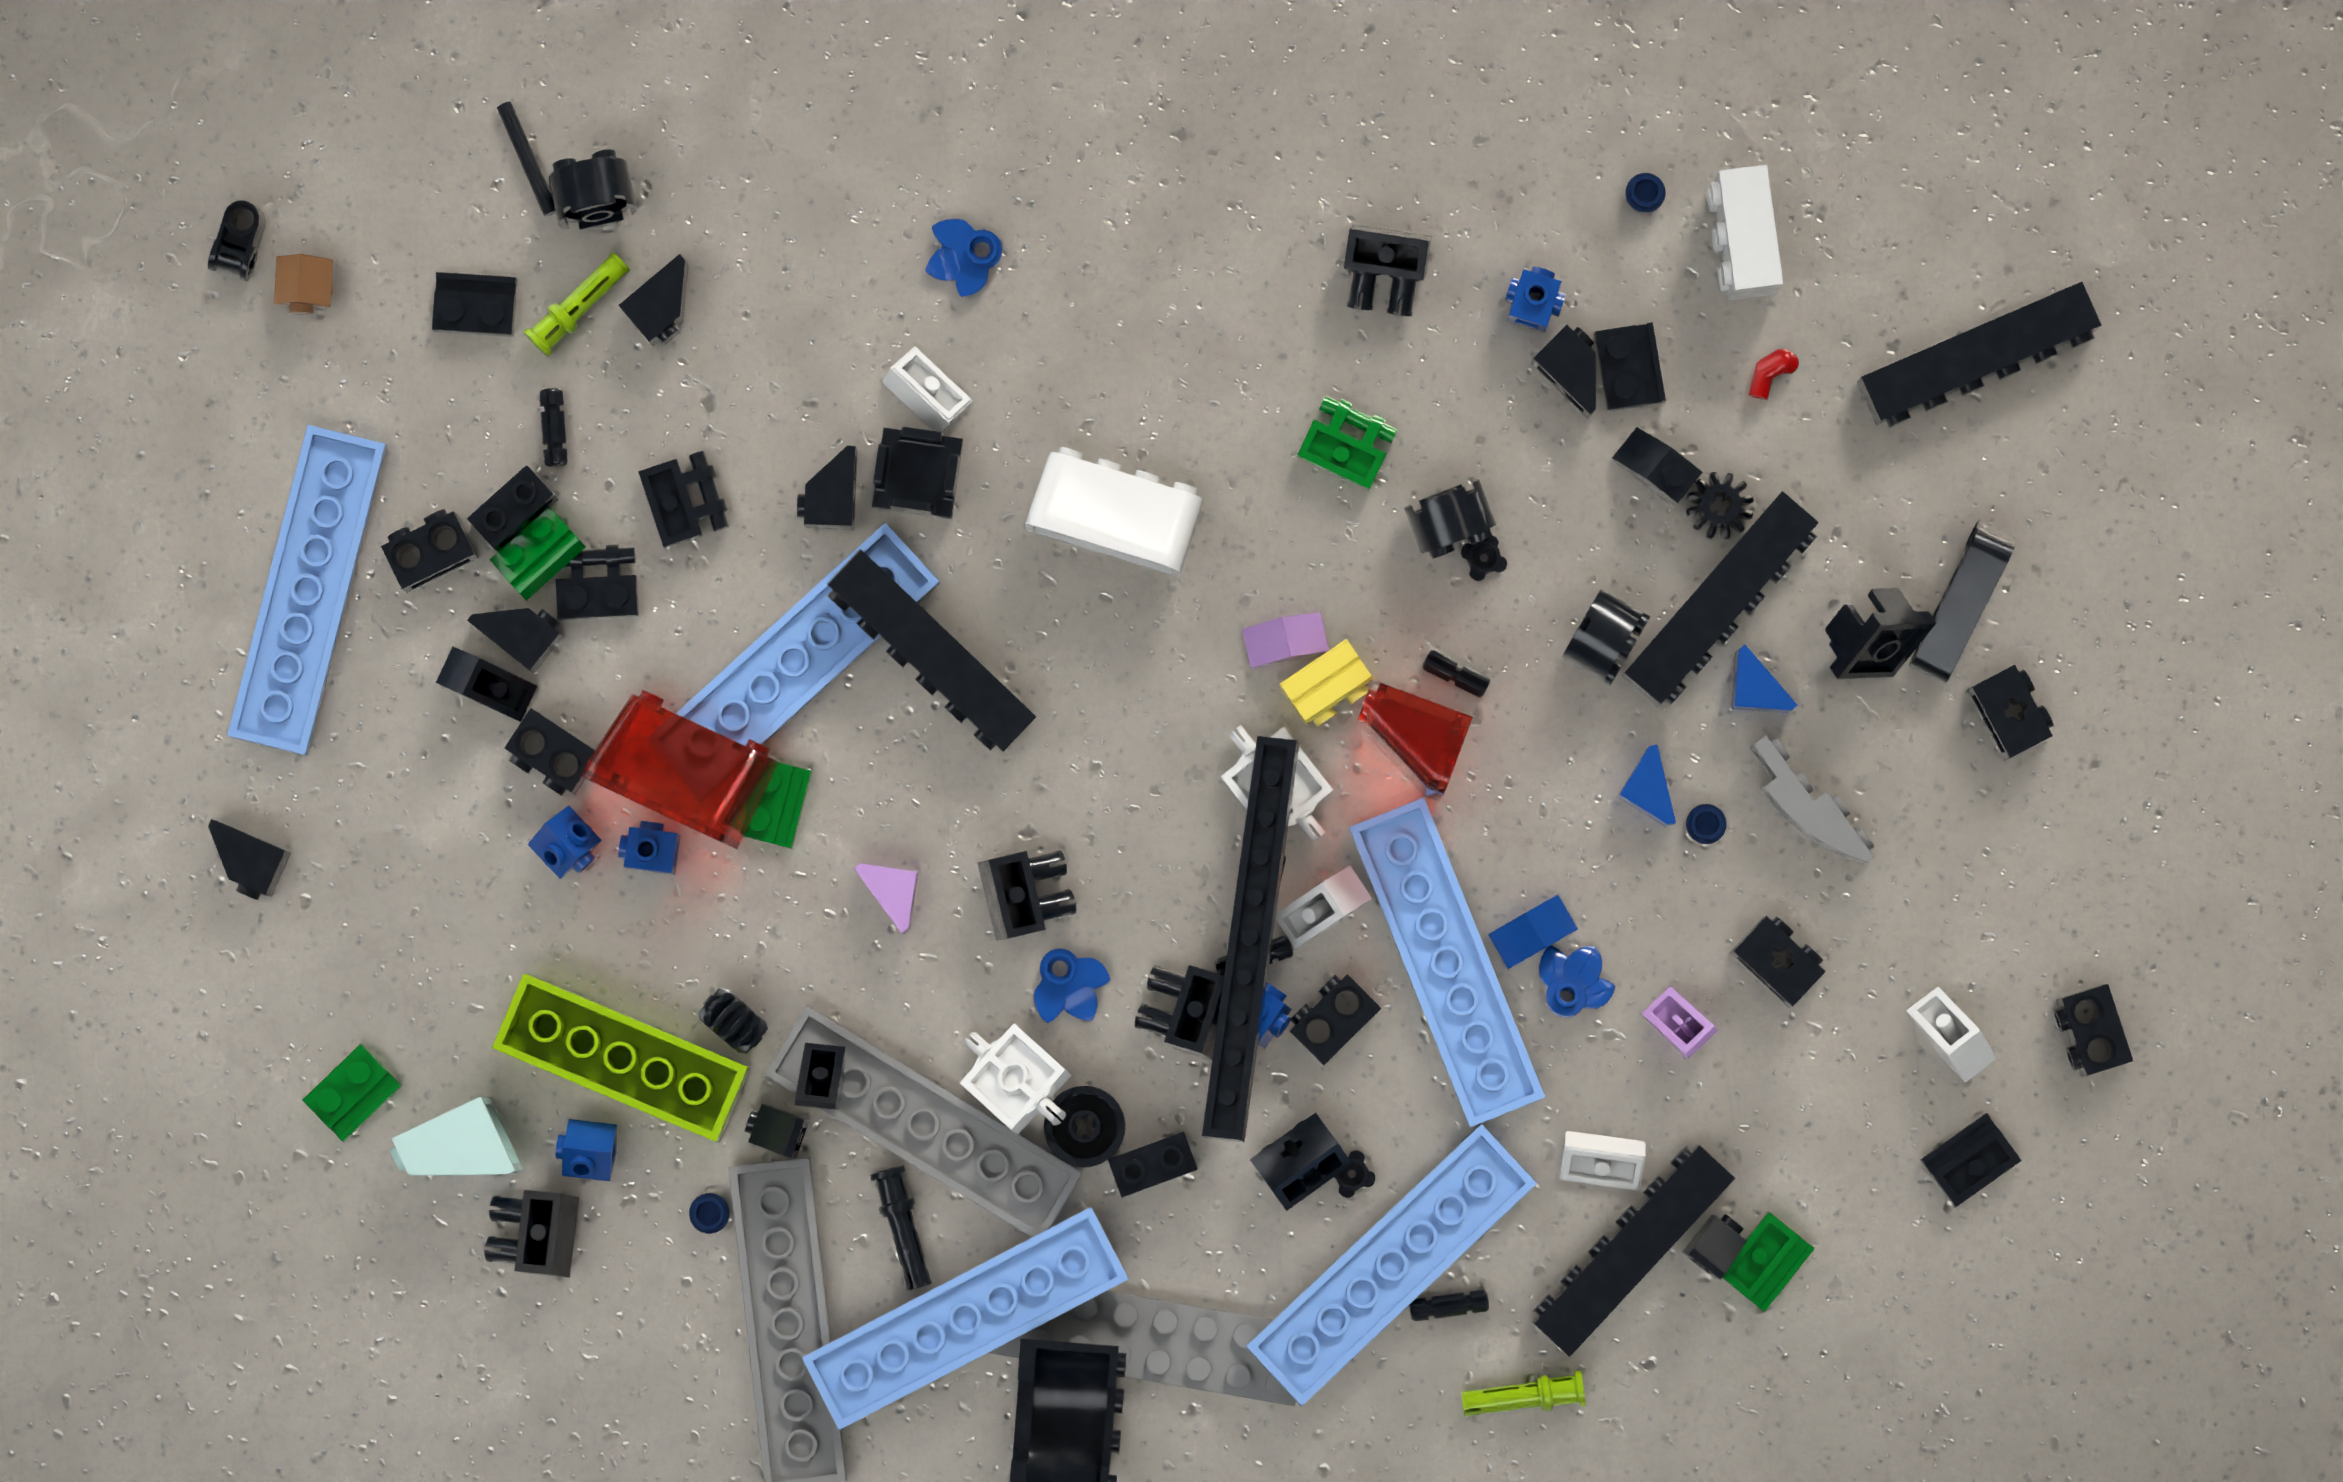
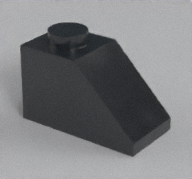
M681 254L676 256L618 305L652 347L658 342L662 345L667 344L681 331L678 326L684 321L688 264Z
M1566 325L1532 359L1531 364L1589 419L1596 410V352L1591 348L1594 342L1581 328L1576 327L1572 330Z
M1638 427L1635 428L1611 458L1673 508L1676 507L1703 473L1672 447Z
M847 445L805 484V494H798L797 518H804V526L806 528L854 530L858 452L856 446Z
M529 608L472 614L467 620L532 673L538 670L564 637L556 630L561 623L544 609H541L538 614Z
M453 646L436 681L437 684L519 722L522 721L537 688V685Z
M211 819L208 828L228 879L238 883L236 891L256 900H259L261 894L272 897L291 852Z
M805 1043L795 1105L839 1110L844 1084V1046Z
M761 1104L759 1111L752 1109L744 1132L751 1134L748 1140L749 1143L788 1158H797L810 1120L766 1104Z
M1726 1214L1721 1219L1716 1215H1711L1682 1253L1711 1277L1721 1280L1747 1242L1740 1235L1744 1228Z

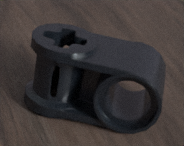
M243 200L235 201L226 208L218 235L209 254L208 270L216 271L221 269L240 275V279L246 282L250 279L266 227L265 215L260 208ZM250 210L254 216L252 226L247 230H239L236 226L238 214L242 211ZM226 256H231V257H234V258H238V259H240V260H239V261L231 260V259L226 258Z

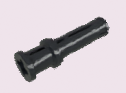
M904 1165L870 1174V1179L876 1182L882 1203L879 1211L880 1214H883V1217L888 1219L903 1270L906 1288L909 1291L930 1285L932 1281L926 1267L911 1212L914 1209V1198H910L903 1178V1173L906 1170Z

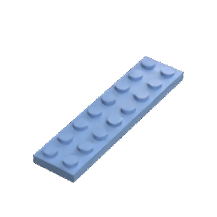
M307 425L227 736L308 756L387 449L386 444Z
M886 523L876 530L647 739L702 800L881 637L878 635L873 640L856 624L861 617L851 607L843 612L827 596L832 589L826 583L859 549L867 554L917 603L940 584L938 579Z
M1424 797L1349 827L1469 1127L1545 1098Z
M1482 1124L1479 1125L1245 1347L1300 1406H1303L1537 1183Z
M1092 1207L807 1354L802 1359L835 1424L841 1430L1123 1283L1129 1278Z

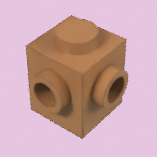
M306 254L277 256L274 304L290 307L289 313L296 315H313L316 308L330 307L333 292V259Z

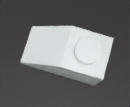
M1350 865L1277 912L1275 919L1296 949L1372 900V898Z
M1936 987L1906 1010L1942 1059L1965 1083L1997 1059L1981 1030L1939 987Z

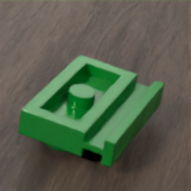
M548 506L489 560L527 601L584 550L586 546Z
M755 756L735 835L792 849L812 771Z
M359 1044L302 1101L342 1142H345L402 1087V1084L390 1074L363 1044Z
M1767 1211L1747 1236V1242L1726 1274L1722 1277L1723 1280L1763 1312L1767 1310L1815 1249L1769 1211Z

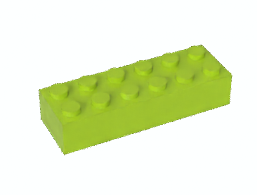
M523 973L492 1046L495 1050L714 1142L721 1141L751 1070V1067L526 973Z

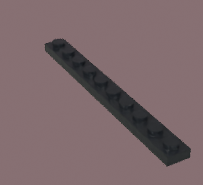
M1257 736L1202 1130L1204 1138L1245 1143L1300 744L1297 740Z

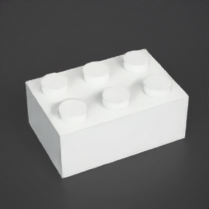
M1767 164L1719 170L1714 181L1710 183V189H1707V204L1709 213L1716 212L1717 217L1715 228H1712L1714 251L1721 252L1723 262H1721V268H1717L1720 292L1727 291L1728 301L1774 296L1784 283Z

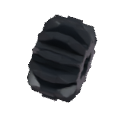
M1712 472L1709 475L1711 487L1702 479H1698L1695 482V486L1701 494L1695 492L1687 494L1686 499L1698 504V506L1688 508L1686 516H1700V519L1695 522L1692 528L1698 531L1704 524H1707L1709 526L1706 532L1707 539L1711 540L1716 534V529L1720 528L1722 539L1728 540L1731 534L1729 525L1740 534L1745 530V527L1738 518L1751 520L1753 517V513L1750 510L1741 507L1752 504L1754 497L1750 495L1740 497L1739 493L1747 487V484L1742 481L1735 489L1731 487L1734 476L1732 473H1727L1723 484H1720L1718 474ZM1716 497H1723L1721 502L1727 500L1730 505L1724 511V516L1717 515L1718 510L1714 513L1711 511L1710 505L1714 503Z
M719 988L706 999L703 1007L698 1012L700 1020L738 1053L747 1054L753 1047L758 1045L763 1039L762 1036L768 1030L766 1022L728 989Z

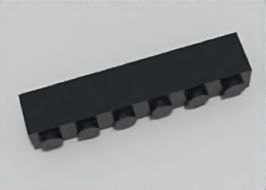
M2079 282L1866 374L1857 381V384L1876 426L1887 422L1890 428L1910 419L1909 411L1923 406L1927 412L1947 403L1946 395L1960 390L1962 396L1984 387L1985 385L1982 380L1994 374H1997L1999 380L2021 371L2020 363L2031 358L2034 359L2036 364L2058 355L2056 348L2068 342H2070L2072 348L2083 345L2095 339L2092 332L2096 331L2102 324L2083 282Z
M1782 491L1623 673L1622 677L1657 707L1664 701L1671 705L1686 688L1681 682L1691 670L1698 675L1713 656L1707 652L1717 640L1724 645L1738 629L1739 626L1734 622L1737 616L1743 610L1750 614L1764 599L1765 595L1760 592L1763 586L1769 580L1776 584L1790 569L1791 565L1786 561L1796 549L1803 554L1817 538L1818 535L1812 530L1819 522Z
M861 549L826 583L832 589L827 596L843 612L851 607L861 617L856 624L873 640L880 635L891 646L886 652L902 668L907 663H910L920 673L915 680L932 696L938 690L949 701L944 708L961 724L966 718L978 728L973 735L990 751L997 746L1004 752L1037 717Z
M1686 1145L1670 1162L1675 1167L1665 1179L1658 1175L1643 1191L1647 1199L1637 1209L1630 1205L1615 1221L1620 1228L1610 1238L1603 1234L1588 1250L1592 1258L1582 1269L1577 1264L1574 1265L1561 1279L1560 1282L1565 1287L1556 1297L1553 1298L1550 1294L1546 1295L1532 1311L1537 1315L1532 1323L1567 1356L1570 1357L1735 1180V1177L1700 1145H1696L1692 1150Z

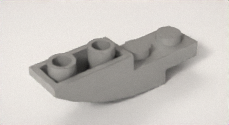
M1766 735L1750 746L1773 779L1760 790L1791 824L1821 846L1845 858L1862 864L1874 858L1869 851L1874 847L1873 843L1862 828L1859 827L1857 830H1854L1846 819L1850 812L1840 797L1835 795L1831 798L1828 792H1825L1813 800L1809 795L1814 791L1811 784L1802 772L1793 773L1786 763L1790 756L1777 738L1770 741Z

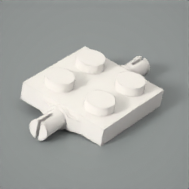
M1240 725L1236 728V731L1245 742L1240 739L1234 730L1228 736L1231 737L1243 754L1237 764L1220 776V778L1247 811L1256 743ZM1284 727L1272 736V738L1294 740ZM1300 747L1288 827L1299 824L1313 843L1318 837L1309 825L1313 827L1320 837L1326 831L1322 829L1311 813L1317 803L1334 790Z
M1015 1023L1001 1038L990 1045L977 1032H972L969 1036L979 1044L978 1046L966 1037L965 1046L969 1047L978 1058L973 1069L963 1078L960 1084L1011 1131L1018 1135L1034 1116L1039 1113L1045 1116L1054 1126L1061 1122L1051 1113L1052 1111L1064 1120L1066 1113L1051 1100L1054 1094L1072 1075Z

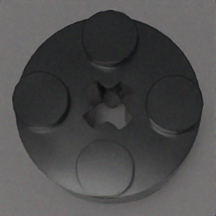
M601 150L593 153L591 159L577 162L574 158H566L553 163L554 172L549 176V183L558 225L561 228L569 229L568 222H578L580 230L600 228L624 220L622 212L628 209L632 215L636 213L637 205L626 160L616 157L615 150Z
M1479 479L1471 481L1473 486L1471 490L1466 491L1465 487H1462L1461 484L1419 500L1422 507L1419 510L1414 511L1411 504L1404 507L1421 553L1429 552L1432 559L1454 551L1453 543L1467 538L1468 542L1473 544L1493 536L1490 528L1495 526L1496 522Z
M1601 589L1562 657L1574 666L1611 686L1622 667L1616 660L1626 661L1637 641L1631 637V634L1633 633L1639 637L1651 616L1610 592L1607 593Z
M1077 1086L1065 1090L1052 1101L1066 1113L1064 1120H1062L1053 1111L1051 1112L1061 1122L1056 1126L1052 1125L1046 1117L1044 1120L1046 1141L1052 1152L1059 1159L1077 1167H1092L1104 1163L1118 1151L1125 1136L1126 1122L1119 1103L1109 1093L1092 1086ZM1089 1115L1093 1117L1095 1121L1092 1127L1096 1130L1094 1135L1084 1134L1081 1137L1077 1136L1075 1132L1078 1126L1074 1123L1076 1118L1086 1119Z

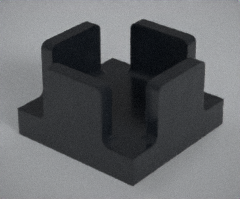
M883 427L882 441L878 446L873 480L875 488L872 508L952 519L963 439L943 436L942 432L909 427H902L901 430Z
M1872 588L1868 593V597L1879 613H1872L1867 621L1864 622L1852 604H1844L1826 626L1825 631L1831 639L1829 646L1837 656L1830 669L1837 679L1894 677L1937 624L1929 611L1917 612L1913 610L1900 589Z

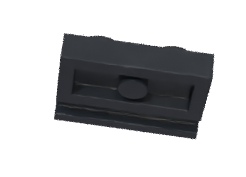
M436 272L432 330L434 332L513 337L518 279L505 276Z
M1653 322L1595 331L1607 412L1665 403L1666 398Z
M1988 1113L1983 1114L1920 1159L1954 1208L2022 1161L1999 1128L1991 1120Z

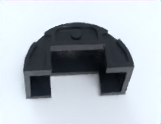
M1021 1338L1010 1482H1117V1475L1109 1474L1111 1454H1119L1121 1430L1113 1429L1114 1413L1122 1414L1124 1389H1116L1117 1377L1125 1378L1127 1353L1119 1352V1346Z

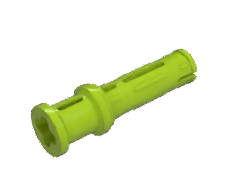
M612 252L560 305L557 303L551 304L547 308L548 314L532 329H525L523 331L524 335L546 357H549L552 354L551 349L567 333L573 334L577 330L578 324L576 321L630 269Z
M1578 1370L1575 1371L1574 1375L1556 1378L1541 1375V1378H1537L1538 1382L1461 1391L1464 1416L1469 1417L1541 1407L1542 1410L1552 1411L1553 1406L1578 1403L1580 1407L1586 1406L1582 1372Z

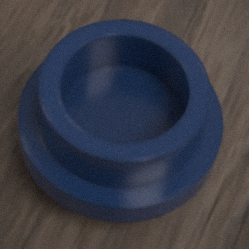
M1651 173L1635 175L1628 182L1625 190L1627 203L1633 210L1640 213L1656 211L1662 205L1666 195L1665 186L1661 179Z
M1698 805L1687 816V833L1697 843L1712 844L1724 835L1726 818L1723 812L1714 805Z
M714 1193L698 1196L692 1202L689 1209V1218L692 1225L698 1231L706 1234L722 1230L730 1217V1209L727 1202L721 1196Z

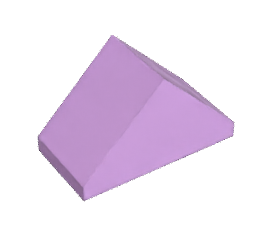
M1321 612L1281 617L1242 629L1251 669L1329 651Z
M862 863L854 867L902 934L908 932L911 927L919 873Z
M1671 986L1641 1013L1684 1059H1689L1718 1031L1707 1018Z

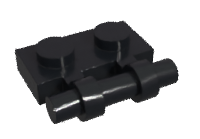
M704 451L689 455L693 470L685 473L681 472L677 459L638 471L662 545L665 549L703 536L698 523L699 520L710 518L714 532L729 527L725 512L728 509L725 500L719 498L713 480L716 477L713 465H708ZM698 484L705 504L693 508L687 487Z
M618 544L606 545V549L582 550L565 566L571 567V578L555 579L557 619L561 621L639 616L637 576H621L620 565L636 563L635 547L619 548ZM607 565V576L585 578L584 566Z

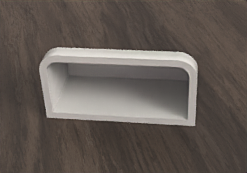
M1060 447L1058 453H1049L1025 522L1027 531L1180 578L1203 504V498L1196 496L1197 488L1175 482L1173 488L1158 483L1160 477L1140 470L1136 471L1135 476L1120 472L1121 465L1105 459L1098 458L1097 464L1081 460L1082 453L1065 447Z

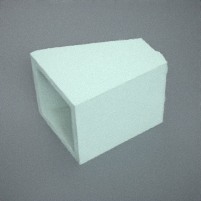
M478 1097L392 1138L395 1147L390 1149L394 1162L400 1171L405 1169L408 1175L517 1174L524 1170L491 1097Z

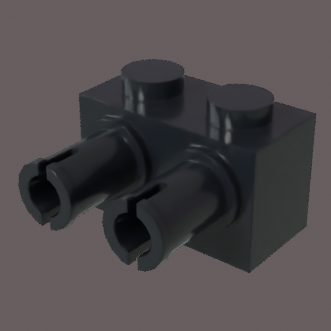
M1353 224L1349 229L1344 269H1349V271L1353 272L1347 307L1357 309L1359 307L1360 293H1363L1361 310H1373L1372 304L1376 276L1383 274L1389 275L1392 278L1387 313L1397 315L1400 299H1402L1400 316H1412L1416 281L1424 280L1426 276L1432 236Z
M1061 850L1028 858L1027 851L977 862L996 941L1046 930L1044 921L1076 914V903L1059 906L1061 902L1075 899L1070 889L1038 897L1035 887V881L1067 874L1066 864L1054 867L1049 866L1050 863L1065 860Z
M1154 965L1150 974L1154 975L1155 978L1165 981L1162 982L1148 978L1147 989L1176 997L1178 1000L1173 1013L1150 1007L1147 1004H1141L1137 1012L1145 1017L1152 1018V1020L1136 1016L1135 1028L1166 1036L1164 1042L1176 1050L1212 1060L1224 975L1191 965L1188 966L1186 975Z
M524 1190L523 1199L494 1196L490 1206L506 1208V1210H489L491 1221L520 1223L518 1239L489 1236L485 1246L501 1248V1251L484 1250L486 1261L515 1264L514 1271L570 1278L579 1197L562 1193Z

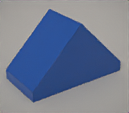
M1745 644L1735 652L1731 709L1789 713L1798 706Z
M1652 745L1645 750L1617 797L1664 827L1674 825L1676 820L1658 745Z
M1557 894L1489 933L1488 936L1507 969H1510L1578 930Z

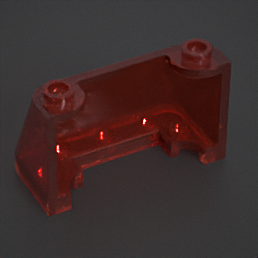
M1380 682L1377 692L1371 689L1368 690L1357 721L1364 723L1363 733L1424 797L1439 802L1446 791L1473 717Z
M642 690L639 696L631 694L587 761L581 777L719 842L738 849L778 764V761L768 757L771 749L748 739L746 746L675 714L661 707L664 699L645 690Z

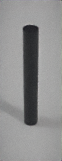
M505 102L497 107L499 115L544 217L553 215L556 211L552 193L512 102Z

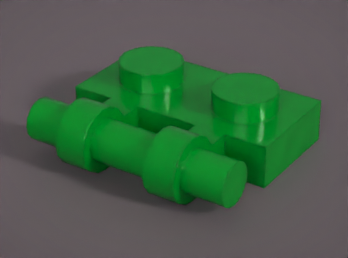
M1325 395L1319 410L1333 416L1331 422L1327 426L1317 420H1313L1297 454V458L1369 491L1387 454L1372 446L1377 437L1392 443L1398 429L1384 423L1385 418L1376 414L1371 417L1351 408L1352 403L1341 399L1339 402ZM1344 422L1365 431L1362 441L1340 432Z

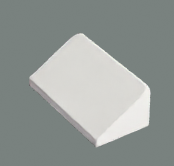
M916 346L896 362L883 379V384L933 431L943 433L973 401Z
M1567 1131L1564 1139L1559 1180L1640 1191L1646 1157V1143L1639 1140Z

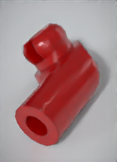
M1777 349L1760 359L1755 366L1748 396L1760 400H1768L1773 378L1783 373L1793 374L1799 366L1797 355L1791 353L1788 349Z

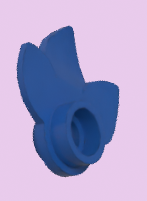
M949 219L934 224L932 226L933 233L942 247L930 258L925 269L926 273L938 280H956L957 291L961 297L979 292L987 283L989 269L994 267L1001 259L1002 245L999 238L987 230L975 231L970 224L960 219ZM979 244L989 246L990 252L986 257L981 258L975 254V248Z
M1552 945L1544 951L1539 964V977L1548 988L1545 995L1546 1004L1555 1015L1570 1018L1579 1014L1583 1008L1598 1009L1608 1003L1612 997L1615 985L1599 978L1602 970V958L1595 946L1579 948L1572 952L1569 957ZM1569 991L1573 995V1001H1563L1560 998V992Z
M1059 948L1049 951L1041 960L1040 974L1042 980L1034 992L1037 1011L1046 1023L1053 1021L1063 1009L1078 1019L1092 1021L1097 1010V995L1094 989L1107 984L1111 980L1106 968L1094 958H1077L1066 949ZM1057 961H1063L1068 966L1067 973L1062 977L1054 975L1052 971V966Z

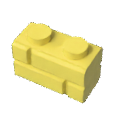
M1345 639L1281 682L1279 687L1303 723L1307 726L1314 721L1316 726L1319 727L1337 715L1334 707L1347 699L1352 705L1371 692L1367 685L1373 681V677L1349 641Z

